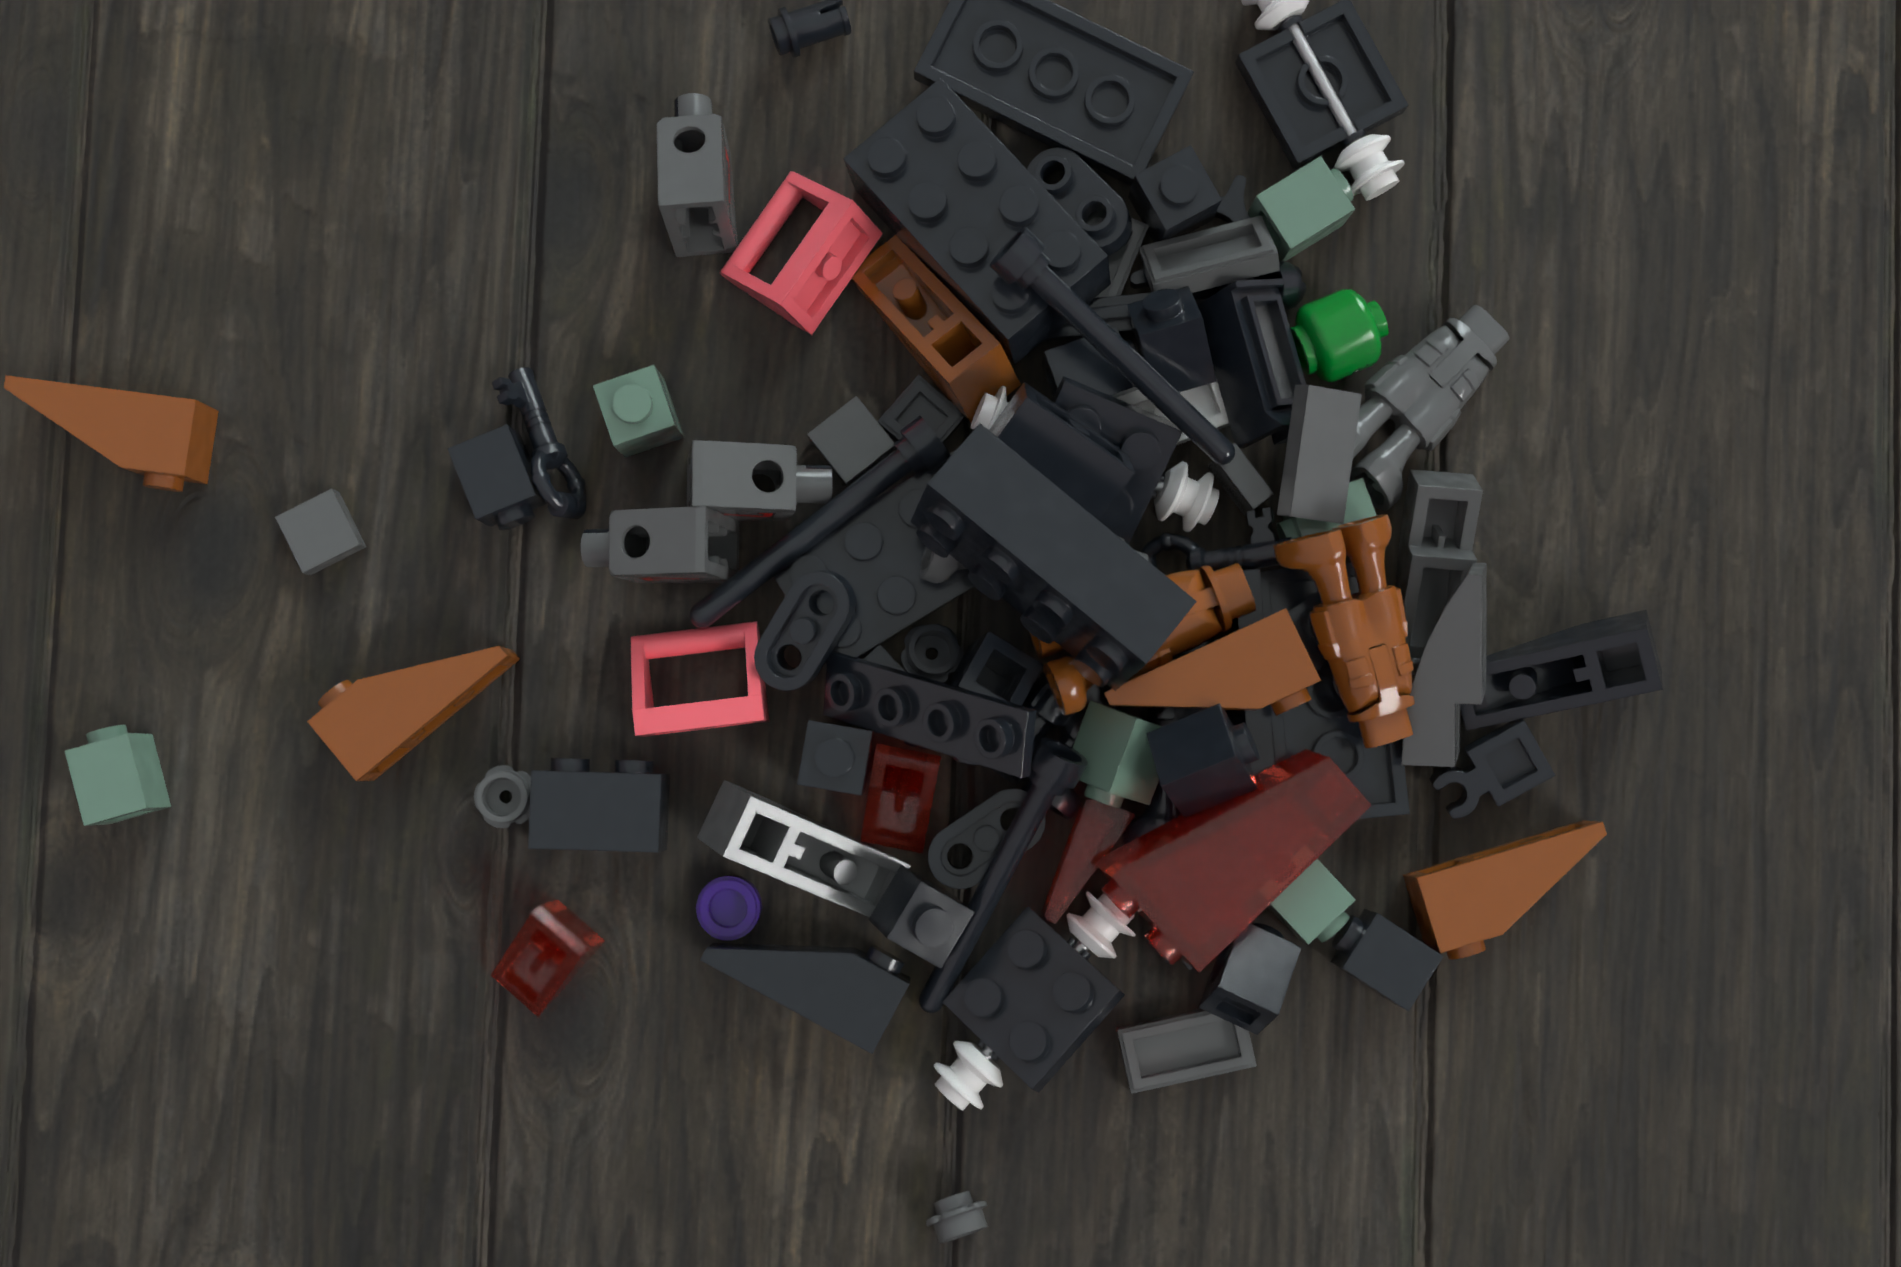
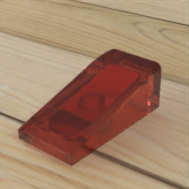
M1089 797L1081 800L1080 809L1074 819L1041 910L1043 917L1047 921L1054 924L1058 922L1135 817L1134 813L1103 804Z

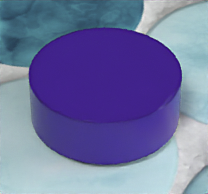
M736 875L721 876L709 882L700 892L696 904V913L700 925L709 935L720 940H735L745 936L757 925L762 912V901L756 887L747 879Z

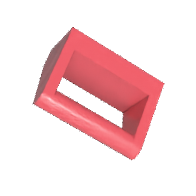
M790 171L719 273L757 301L796 327L812 335L883 233L852 199L796 172ZM804 198L823 212L776 279L770 285L749 274L801 199Z
M758 622L631 636L632 713L635 736L647 737L770 722L766 685L758 674L754 661L755 649L760 640ZM745 648L748 696L654 707L649 659Z

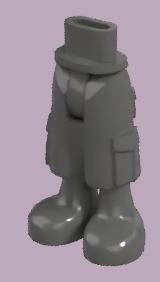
M1473 305L1459 320L1449 318L1443 323L1442 327L1430 333L1408 353L1399 355L1386 362L1385 366L1364 384L1366 402L1360 406L1353 459L1364 448L1371 436L1388 419L1393 420L1395 423V431L1378 448L1367 454L1351 469L1350 482L1361 478L1364 479L1371 502L1375 508L1387 511L1400 499L1403 490L1402 471L1410 455L1415 449L1432 451L1450 429H1453L1461 415L1462 407L1483 383L1488 372L1497 365L1495 354L1510 338L1506 330L1482 307Z

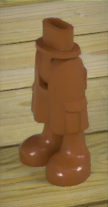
M1388 514L1351 521L1335 526L1329 531L1313 533L1273 545L1276 561L1281 566L1309 573L1317 587L1322 603L1313 606V611H1310L1313 631L1319 643L1317 647L1323 658L1328 661L1336 688L1348 711V720L1350 722H1358L1365 748L1382 746L1413 735L1407 711L1408 707L1415 704L1414 696L1409 695L1412 690V670L1414 667L1405 639L1408 636V621L1405 616L1401 589L1386 583L1385 549L1392 537V526ZM1346 556L1351 560L1359 592L1352 595L1347 576Z
M1239 563L1213 571L1209 565L1200 567L1199 570H1186L1165 575L1197 602L1149 662L1128 681L1173 661L1174 656L1211 639L1219 632L1230 630L1232 628V619L1256 611L1252 592ZM1030 633L1039 659L1064 650L1055 641L1048 644ZM1071 656L1058 658L1044 664V673L1049 688L1064 716L1079 712L1085 707L1087 702L1086 692L1094 685L1075 669L1072 663L1074 657Z

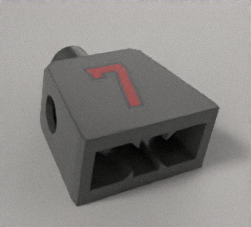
M698 93L683 94L674 100L675 117H665L657 121L659 209L676 257L733 253L738 246L732 160L722 116L712 114V101L708 96Z
M692 440L687 457V507L706 506L738 521H786L795 513L796 503L826 504L832 498L831 466L797 465L796 446ZM752 476H768L775 485V491L767 493L759 490L755 486Z
M706 506L611 511L609 516V529L584 530L581 538V556L586 567H609L611 576L635 583L722 584L739 571L740 521Z

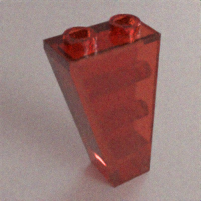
M1305 749L1254 776L1258 789L1187 818L1180 815L1104 855L1095 864L1109 880L1101 890L1125 916L1130 918L1138 911L1149 923L1152 929L1144 937L1166 961L1174 965L1181 958L1200 973L1372 806L1330 757Z

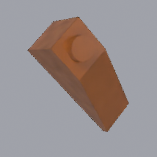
M896 235L865 258L851 278V281L936 386L971 424L977 407L985 393L995 396L1000 387L1005 386L1006 396H1008L1021 385L1000 342Z
M5 376L4 388L119 467L143 475V486L165 491L183 492L184 482L208 484L218 410L194 399Z
M1285 608L1130 680L1116 691L1111 689L1104 694L1112 707L1206 709L1220 703L1224 710H1259L1267 705H1271L1275 716L1312 700L1306 687L1321 681Z
M496 646L358 679L353 684L350 680H345L331 688L320 698L318 704L322 709L307 722L356 781H375L518 662L520 658L513 649Z
M1588 820L1578 821L1403 874L1424 944L1438 953L1446 952L1450 960L1469 957L1485 951L1484 940L1503 935L1607 835L1604 823Z

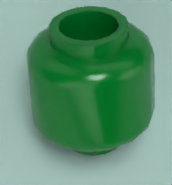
M1341 289L1303 305L1296 314L1295 326L1290 328L1302 371L1306 375L1315 373L1318 378L1327 382L1337 381L1373 366L1381 355V338L1389 333L1387 320L1380 305L1375 300L1366 303L1361 295L1351 289Z

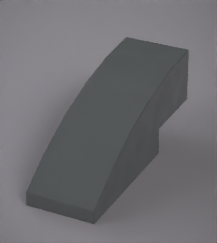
M1409 470L1395 588L1401 589L1405 616L1408 621V636L1405 639L1409 647L1411 661H1413L1414 669L1412 670V675H1416L1425 646L1451 594L1471 565L1477 563V558L1472 549L1483 489L1473 474Z
M1473 563L1451 594L1425 646L1410 696H1414L1415 704L1407 708L1413 735L1403 738L1402 765L1455 767L1460 752V704H1482L1487 688V563Z

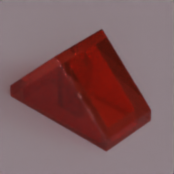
M882 744L876 745L861 842L923 854L942 756Z
M556 899L539 905L531 913L491 976L539 1017L605 940L562 902Z

